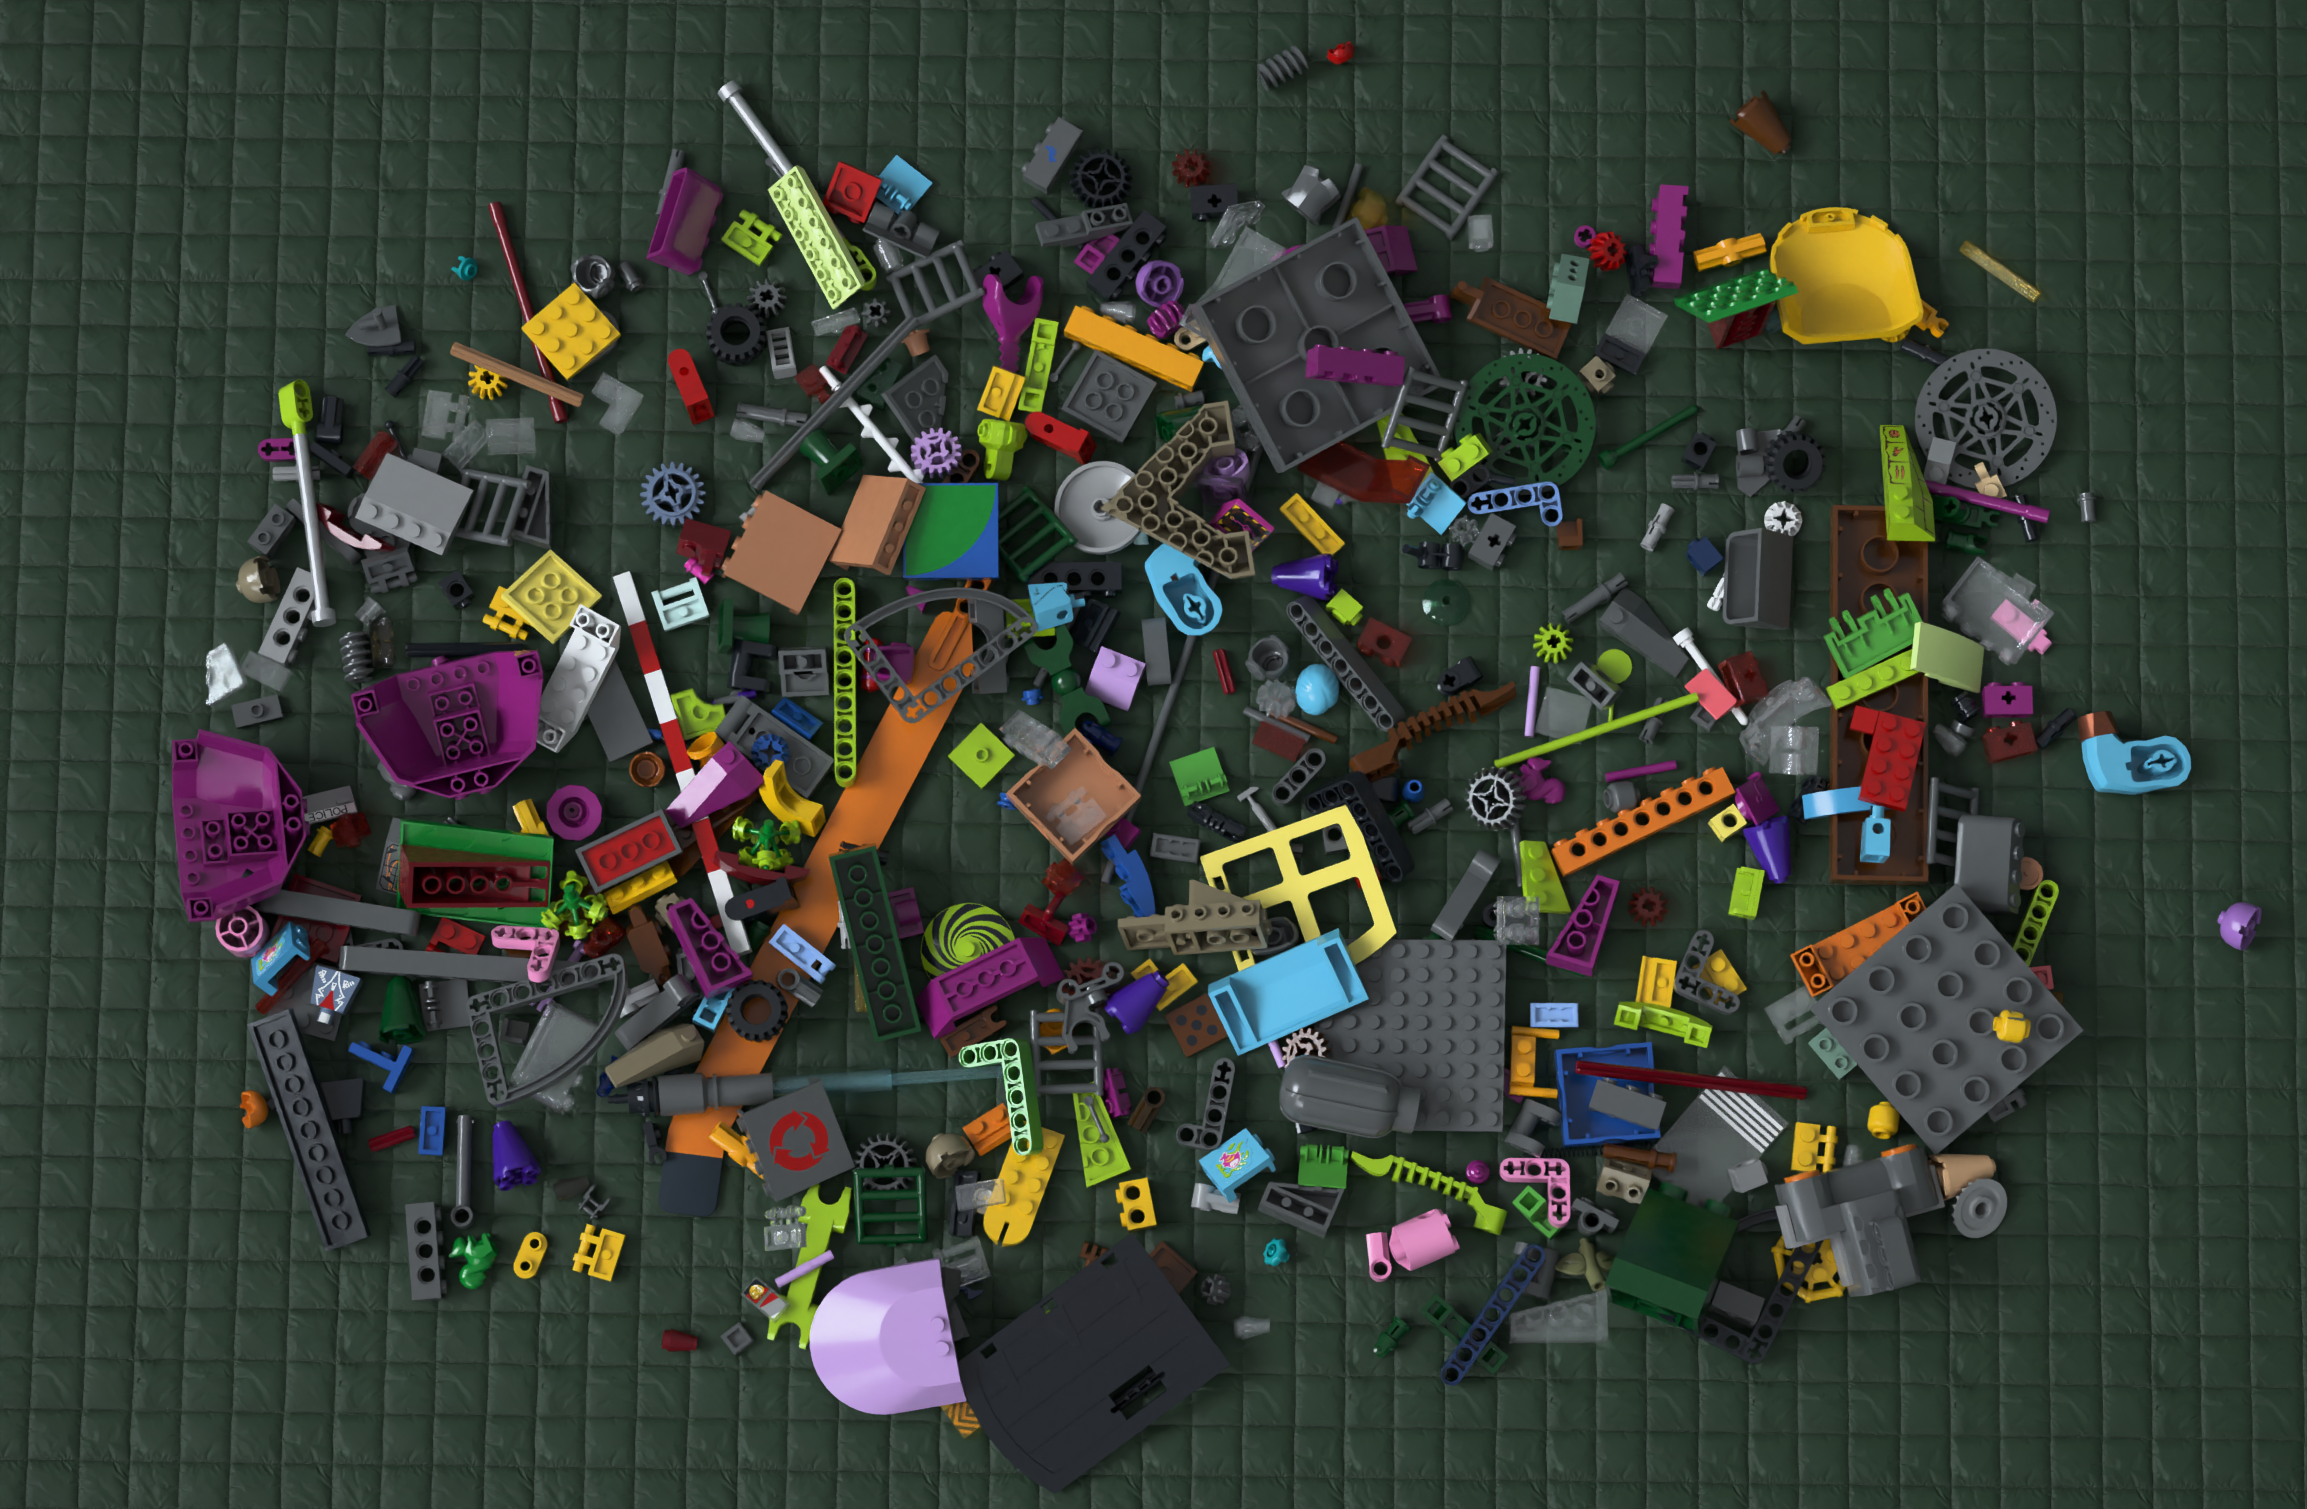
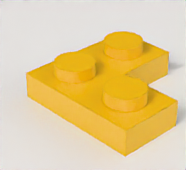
M1148 959L1131 972V975L1135 980H1138L1151 972H1156L1158 968L1151 959ZM1184 963L1165 976L1170 985L1166 987L1167 991L1156 1006L1159 1011L1163 1010L1198 983Z

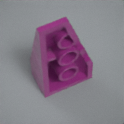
M729 741L706 763L665 812L682 829L707 817L712 812L724 809L733 802L749 797L765 781L762 774Z

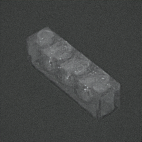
M1019 709L999 729L1004 735L1003 741L1009 747L1015 748L1021 755L1024 754L1031 761L1034 760L1040 767L1045 765L1053 769L1072 750L1058 733Z

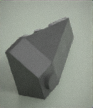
M1626 587L1622 588L1598 622L1599 627L1674 678L1677 677L1689 660V657L1677 645L1671 634L1644 599Z

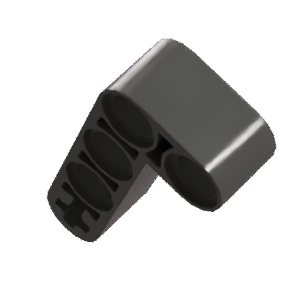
M1480 848L1430 930L1451 942L1492 878L1501 860Z
M677 974L663 985L665 990L615 1031L614 1034L627 1051L657 1030L665 1027L700 997L701 994L686 975Z
M1221 1058L1215 1062L1202 1126L1193 1124L1181 1125L1176 1132V1140L1180 1146L1206 1152H1212L1220 1146L1235 1073L1234 1063L1230 1059ZM1223 1064H1226L1227 1069L1231 1070V1072H1226L1225 1080L1222 1082L1220 1081L1221 1071L1217 1070V1068H1222ZM1215 1088H1223L1226 1091V1096L1223 1099H1216L1213 1096ZM1218 1111L1222 1119L1217 1123H1213L1208 1118L1209 1113ZM1183 1130H1190L1193 1132L1194 1137L1191 1141L1185 1142L1181 1139L1180 1133ZM1206 1135H1214L1217 1138V1143L1214 1146H1207L1203 1141Z

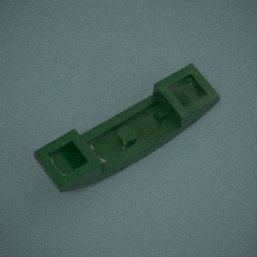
M1435 1293L1420 1312L1457 1345L1471 1324ZM1473 1330L1472 1336L1474 1339L1481 1340L1484 1338L1478 1330ZM1488 1341L1475 1361L1494 1375L1509 1356L1492 1341ZM1462 1348L1467 1355L1472 1356V1351L1469 1348Z

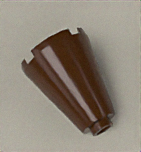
M1763 89L1760 91L1761 97L1753 96L1736 112L1737 118L1734 120L1731 117L1729 122L1774 155L1778 152L1782 155L1792 146L1789 143L1792 138L1769 96Z

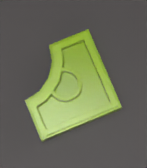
M693 688L670 695L684 740L702 736L708 732H714L726 716L723 703L711 704L704 702L697 696Z

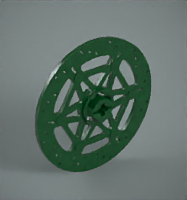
M1515 354L1489 363L1471 378L1454 425L1456 442L1459 447L1461 446L1459 441L1469 433L1473 436V417L1477 416L1483 419L1488 445L1493 450V453L1485 458L1488 461L1483 466L1492 470V473L1515 477L1493 467V463L1500 458L1528 468L1529 476L1515 477L1514 486L1550 481L1556 482L1558 487L1573 477L1586 461L1595 437L1596 418L1593 403L1587 389L1570 369L1556 360L1545 356ZM1511 367H1514L1515 374H1512ZM1528 371L1543 374L1555 380L1557 386L1553 390H1548L1523 382L1521 373ZM1500 377H1508L1509 385L1489 404L1484 405L1478 402L1481 394L1490 384ZM1566 384H1569L1567 389H1562ZM1516 388L1520 389L1525 401L1524 404L1516 405ZM1529 388L1542 392L1545 396L1531 404L1525 389ZM1510 392V409L1494 407L1505 394ZM1567 395L1571 397L1577 412L1578 431L1575 433L1567 430L1561 400ZM1552 398L1553 402L1545 413H1542L1538 406ZM1469 406L1476 407V410L1469 409ZM1554 407L1558 408L1561 427L1546 420ZM1525 408L1533 410L1531 413L1525 412L1517 415L1513 422L1514 429L1512 431L1509 430V423L1512 421L1511 416L1515 411H1523ZM1490 412L1506 413L1505 421L1501 422L1489 415ZM1534 416L1529 424L1530 430L1523 429L1516 432L1521 425L1520 419L1527 420ZM1538 418L1541 419V426L1538 428L1539 433L1533 439L1531 437L1525 438V441L1517 439L1520 435H1531L1536 430V420ZM1489 422L1504 428V431L1495 442L1492 441ZM1545 427L1561 434L1560 437L1545 436ZM1505 436H1508L1512 443L1498 450V445ZM1574 439L1581 440V443L1575 442ZM1539 440L1555 441L1556 444L1540 457ZM1534 444L1535 460L1531 461L1525 448L1526 445ZM1562 444L1570 445L1572 449L1564 461L1556 468L1544 473L1541 464ZM1519 445L1525 460L1522 461L1506 456L1505 452ZM1478 468L1474 471V474L1482 481L1486 479L1484 469ZM1536 474H1537L1538 477H1539V481H1538V482H1536V480H1535V475H1536ZM1492 482L1488 484L1495 489L1512 487ZM1546 485L1542 488L1541 493L1550 491L1554 488L1550 485ZM1522 489L1523 491L1518 493V495H1531V492L1527 489Z

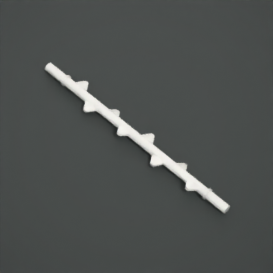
M827 366L820 368L819 373L832 387V391L835 392L843 383L837 380ZM850 395L839 408L848 407L864 426L861 436L863 438H874L892 459L888 471H902L908 479L915 483H923L922 480L925 475L921 474V469L912 470L895 448L899 440L897 438H886L869 418L873 407L870 404L859 406Z

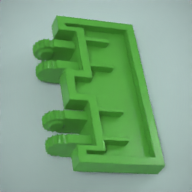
M1889 588L1885 589L1884 596L1891 608V611L1887 613L1876 595L1870 597L1875 610H1871L1856 618L1860 629L1857 628L1848 610L1843 611L1842 617L1850 630L1845 635L1838 620L1835 617L1829 619L1834 632H1830L1823 637L1843 678L1847 679L1913 644L1915 623L1923 621L1909 593L1906 592L1897 597L1902 606L1899 607Z

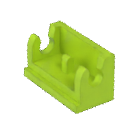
M1748 867L1737 868L1728 915L1750 920L1756 918L1765 870Z

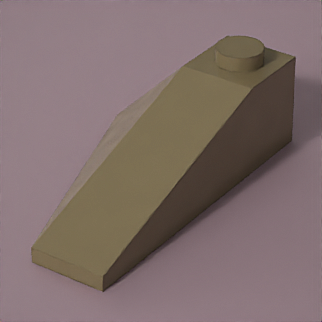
M677 1023L654 1032L605 1068V1072L615 1088L700 1061L704 1040L694 1025Z

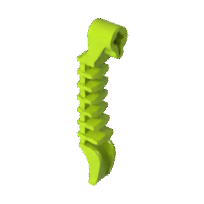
M1354 1151L1352 1152L1350 1159L1358 1167L1377 1177L1386 1175L1391 1165L1395 1164L1396 1167L1392 1181L1399 1183L1403 1168L1408 1170L1406 1182L1413 1183L1417 1173L1421 1175L1418 1182L1419 1185L1426 1186L1429 1178L1433 1180L1430 1189L1438 1191L1440 1183L1444 1184L1443 1195L1450 1196L1452 1189H1456L1455 1200L1462 1202L1463 1198L1469 1199L1467 1205L1472 1207L1477 1213L1473 1227L1492 1234L1501 1235L1508 1212L1485 1204L1477 1192L1478 1187L1472 1188L1467 1186L1465 1182H1457L1453 1177L1447 1178L1440 1172L1430 1171L1428 1167H1420L1417 1163L1408 1162L1403 1157L1397 1158L1389 1155L1382 1159H1371Z

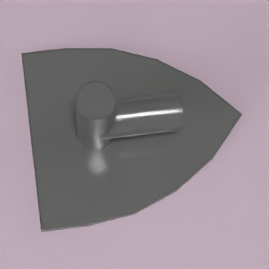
M396 305L373 309V311L358 319L346 332L345 336L367 346L381 347L402 343Z

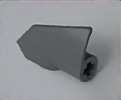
M1746 428L1736 431L1738 455L1736 457L1738 489L1749 497L1770 480L1768 473L1764 470L1766 464L1763 461V457L1767 456V453H1765L1766 447L1770 448L1772 445L1769 442L1772 439L1775 441L1778 439L1777 435L1780 434V429L1757 432V429Z

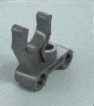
M1116 962L1106 964L1100 978L1078 985L1073 979H1065L1059 984L1056 996L1058 1001L1065 1005L1062 1038L1070 1054H1075L1078 1049L1072 1038V1030L1080 1023L1094 1025L1100 1033L1101 1041L1106 1042L1109 1040L1110 1033L1106 1029L1104 1018L1095 1012L1089 1011V1008L1106 1002L1108 998L1105 992L1120 985L1124 975V970L1120 964ZM1109 971L1117 974L1116 979L1108 977ZM1067 988L1068 991H1073L1074 995L1063 994L1062 990Z

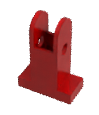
M684 349L672 351L668 356V364L692 424L695 425L715 417L689 352Z
M1032 412L1025 420L1026 429L1034 440L1076 459L1081 465L1088 464L1097 448L1088 431L1081 428L1078 430L1042 412Z

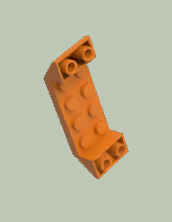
M1915 892L1897 901L1894 905L1814 945L1811 944L1791 954L1790 957L1811 997L1813 998L1830 991L1921 914L1926 907L1919 893Z

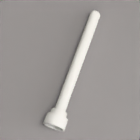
M1686 627L1676 634L1673 639L1677 645H1681L1682 648L1685 647L1701 670L1707 668L1725 687L1693 643L1694 639L1691 630ZM1736 703L1731 711L1741 725H1747L1749 719L1738 703Z

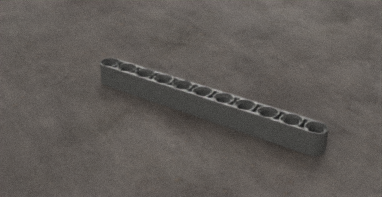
M340 946L338 970L353 973L517 983L529 979L527 965L530 958ZM555 960L551 972L583 962ZM597 967L588 968L586 977L594 978L598 973ZM567 974L563 979L564 985L573 984L575 975ZM547 980L541 985L552 986V982ZM599 983L585 988L599 989Z

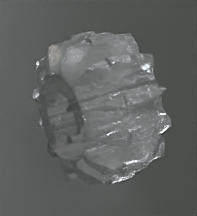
M1276 678L1274 682L1267 680L1264 685H1261L1258 690L1256 703L1260 705V711H1267V717L1272 714L1277 720L1280 715L1286 718L1289 712L1295 709L1297 694L1294 693V686L1287 687V680L1280 683Z

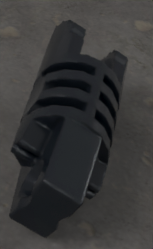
M1197 801L1193 802L1187 816L1201 826L1207 827V829L1235 843L1242 842L1247 830L1243 824H1240L1231 817H1227L1225 814H1221L1220 811H1216L1214 808Z

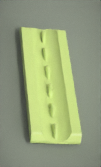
M797 165L771 186L768 191L834 310L863 287L865 280L808 175L802 167Z

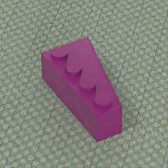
M1661 184L1657 197L1652 198L1651 211L1656 213L1655 220H1651L1650 234H1654V243L1649 245V256L1657 255L1659 264L1655 269L1650 270L1651 287L1680 288L1684 255L1682 247H1684L1685 240L1683 224L1685 225L1687 206H1684V202L1688 195L1689 186Z
M692 898L669 907L667 916L706 999L751 980L753 973L748 967L746 968L737 953L729 947L720 932L716 931L710 923L711 921Z

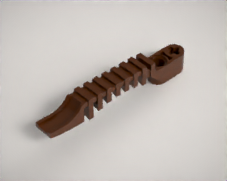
M1512 681L1494 691L1484 692L1472 689L1469 692H1460L1459 697L1452 696L1447 703L1444 700L1439 703L1438 707H1430L1426 713L1424 711L1419 712V716L1416 718L1414 716L1409 717L1406 723L1403 721L1399 722L1397 732L1393 727L1389 728L1387 742L1355 755L1349 761V766L1353 772L1360 771L1364 773L1370 783L1394 773L1400 766L1397 760L1400 749L1404 747L1408 751L1413 749L1412 738L1415 739L1416 743L1422 741V730L1426 737L1432 735L1430 726L1433 725L1437 732L1442 730L1441 721H1444L1449 728L1453 726V715L1458 724L1461 725L1465 723L1464 711L1471 723L1477 722L1476 709L1480 716L1483 717L1501 708L1516 697V685Z

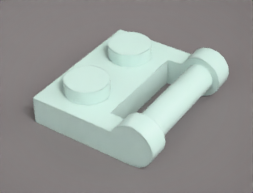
M696 577L689 579V582L660 592L658 590L651 592L665 632L710 617ZM692 590L694 591V596L663 606V600Z

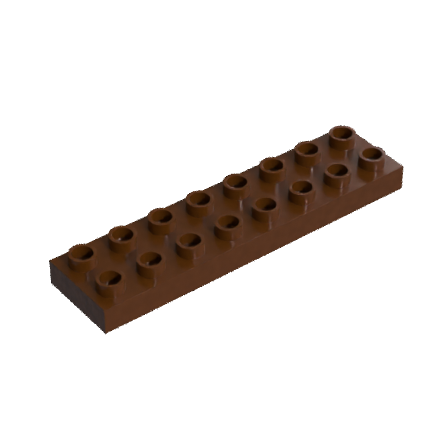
M1833 505L1830 510V618L1835 617L1838 620L1845 635L1850 630L1842 617V612L1848 610L1857 628L1860 629L1856 618L1871 610H1875L1870 597L1876 595L1880 599L1885 612L1891 611L1884 596V590L1889 588L1899 607L1902 606L1897 597L1906 592L1909 593L1922 621L1928 624V541L1887 540L1885 506ZM1913 644L1867 667L1866 669H1869L1877 664H1880L1888 659H1891L1899 654H1902L1908 650L1913 649ZM1830 651L1831 686L1845 678H1843ZM1923 672L1838 710L1835 709L1830 699L1829 790L1860 787L1862 784L1873 735L1849 729L1856 705L1926 723L1906 810L1905 812L1894 809L1884 810V819L1891 820L1890 856L1884 863L1860 862L1862 825L1864 820L1870 817V811L1829 815V884L1925 886L1928 882V864L1926 863L1928 826V677L1924 676L1925 673ZM1873 829L1876 834H1880L1877 829Z

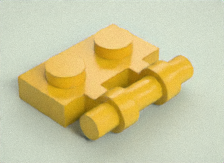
M499 586L489 606L490 609L497 613L494 617L485 614L482 622L490 625V628L495 631L499 629L508 633L511 638H520L526 641L529 632L522 630L523 625L533 626L501 598L507 589ZM504 616L515 619V624L511 625L504 622Z
M1796 1122L1791 1171L1808 1172L1816 1170V1164L1823 1165V1172L1832 1170L1836 1164L1834 1150L1835 1144H1838V1136H1836L1837 1127L1827 1126V1134L1820 1135V1125ZM1819 1143H1825L1824 1156H1817Z
M587 1224L584 1233H581L579 1239L581 1244L578 1253L574 1255L573 1261L575 1263L572 1270L581 1273L584 1264L590 1265L588 1275L612 1282L626 1236L602 1228L600 1237L593 1236L596 1227ZM591 1243L597 1245L593 1258L587 1257Z

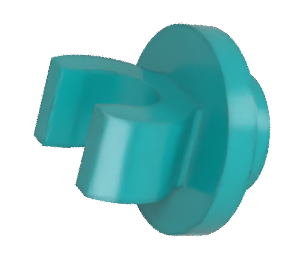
M459 256L458 259L461 261L459 268L452 267L451 269L462 280H471L477 273V262L473 258Z

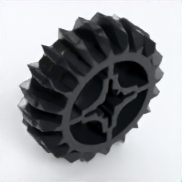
M1100 148L1096 149V155H1093L1090 150L1087 151L1088 158L1081 155L1079 157L1081 163L1075 162L1074 168L1076 170L1070 172V176L1073 177L1070 180V185L1075 186L1072 189V193L1079 194L1077 201L1080 202L1086 199L1084 206L1088 207L1093 203V209L1098 208V205H1102V207H1106L1107 204L1110 206L1115 205L1114 201L1122 204L1123 198L1121 196H1129V192L1126 189L1132 188V183L1129 181L1133 179V175L1128 173L1131 170L1130 165L1123 166L1126 159L1123 157L1117 160L1119 156L1117 152L1110 156V149H1106L1105 154H1101ZM1100 164L1097 170L1085 172L1089 167ZM1108 165L1117 170L1121 179H1116L1115 176L1108 173ZM1104 171L1105 180H1103L1099 188L1098 179H1100ZM1082 180L1095 187L1094 194L1084 187ZM1114 187H1118L1111 194L1102 196L1104 190L1108 188L1114 189Z

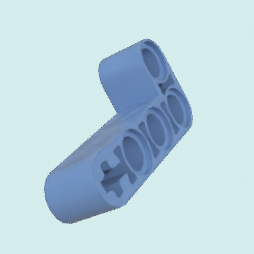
M1550 481L1476 492L1471 494L1467 500L1469 510L1475 514L1539 505L1541 519L1546 525L1555 526L1562 520L1559 490ZM1550 485L1554 488L1555 493L1552 498L1546 499L1542 496L1541 490L1544 486ZM1522 489H1527L1531 492V499L1528 502H1521L1518 499V493ZM1498 493H1505L1508 497V502L1504 506H1498L1494 501ZM1491 494L1493 508L1488 509L1489 504L1481 505L1480 510H1477L1475 506H1471V502L1475 501V497H1479L1480 500H1488L1486 495ZM1548 509H1555L1558 512V518L1554 522H1549L1545 518V513Z

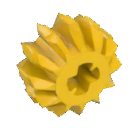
M474 365L477 372H469V376L473 379L468 381L469 386L474 387L472 393L474 395L480 393V399L482 400L485 399L487 394L490 400H494V393L501 397L503 394L500 388L507 389L508 385L504 381L508 380V378ZM490 376L492 379L490 380V384H486L485 382L486 377Z

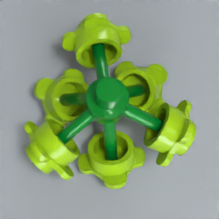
M737 817L732 828L733 838L735 840L740 839L741 842L751 838V843L755 844L753 848L745 847L739 850V862L744 866L758 868L759 865V868L764 870H783L786 865L792 864L794 859L790 858L791 853L786 849L778 848V836L786 845H790L791 842L798 844L801 839L799 822L797 820H793L792 823L785 821L779 831H776L773 827L774 822L767 819L764 821V826L758 830L754 829L753 823L749 819L745 818L743 820L742 817Z
M570 870L567 872L566 878L560 881V888L565 892L563 900L551 902L550 908L546 912H541L543 917L541 921L545 928L547 927L550 930L555 928L558 931L559 925L563 921L568 920L570 922L568 924L569 930L565 931V935H571L574 939L585 938L587 932L593 931V926H588L587 921L584 919L579 920L577 909L582 906L584 916L588 919H593L592 924L599 922V920L603 921L607 917L608 912L605 896L598 894L597 896L588 895L585 898L580 897L583 886L588 884V879L577 875L576 871Z

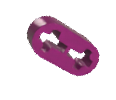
M293 438L265 439L258 445V453L266 462L296 461L295 452L294 455H291L289 451H283V449L291 448V445L294 444ZM268 445H271L273 449H279V451H272L271 456H267L266 452H263V450L267 449Z

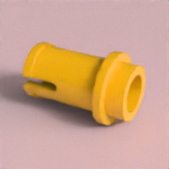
M321 826L320 829L317 828L318 833L307 849L319 857L322 856L321 854L330 839H334L332 837L334 832L324 826Z

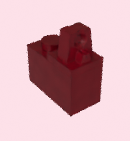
M686 518L679 537L676 554L697 559L698 564L703 565L701 575L710 577L713 568L721 570L720 568L728 549L731 531Z

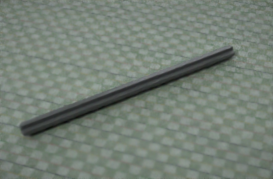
M912 314L902 321L750 480V484L756 490H760L800 449L802 442L812 432L819 429L919 325V321Z

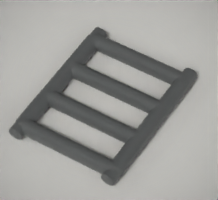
M1442 135L1401 191L1395 203L1401 207L1402 205L1406 206L1445 232V236L1452 240L1492 185L1499 171L1494 168L1490 170L1448 142L1449 138ZM1445 150L1484 176L1485 178L1479 187L1476 188L1437 162L1435 159L1440 152ZM1429 168L1472 196L1465 207L1422 179ZM1416 186L1459 214L1452 225L1409 198Z
M963 240L954 242L929 254L927 260L921 258L886 276L889 284L892 283L905 317L910 314L915 317L900 281L901 278L913 273L929 311L916 318L919 321V325L916 328L985 295L984 289L982 287L979 288L965 255ZM953 253L956 255L971 291L959 298L942 258ZM932 263L935 265L950 301L938 308L921 270Z
M1409 365L1405 372L1403 385L1400 387L1381 447L1389 449L1391 446L1434 457L1433 460L1436 462L1443 459L1441 454L1447 449L1469 382L1467 380L1457 382L1416 371L1415 367ZM1417 380L1456 391L1452 404L1409 393L1412 381ZM1405 402L1449 413L1445 425L1441 426L1401 415ZM1400 424L1441 435L1437 448L1394 438L1397 425Z
M462 468L460 471L462 476L461 485L469 488L471 479L481 481L465 528H458L455 537L510 547L513 543L511 535L527 489L532 487V482L525 479ZM490 482L499 484L483 532L474 531ZM508 486L517 487L502 535H493L492 533Z
M1931 777L1926 845L1927 864H1935L1937 862L1955 867L1956 857L1936 853V839L1957 844V834L1937 829L1938 815L1959 820L1962 815H1978V788H1970L1969 790L1939 782V778ZM1939 792L1969 799V813L1939 806Z
M1100 1007L1092 1009L1091 1012H1095L1102 1016ZM1031 1009L1030 1041L1037 1098L1041 1097V1094L1095 1093V1095L1103 1096V1048L1098 1029L1092 1025V1035L1072 1036L1076 1045H1093V1059L1041 1061L1040 1046H1065L1066 1043L1062 1036L1040 1037V1022H1063L1064 1012L1039 1013V1010ZM1094 1069V1083L1041 1085V1070Z

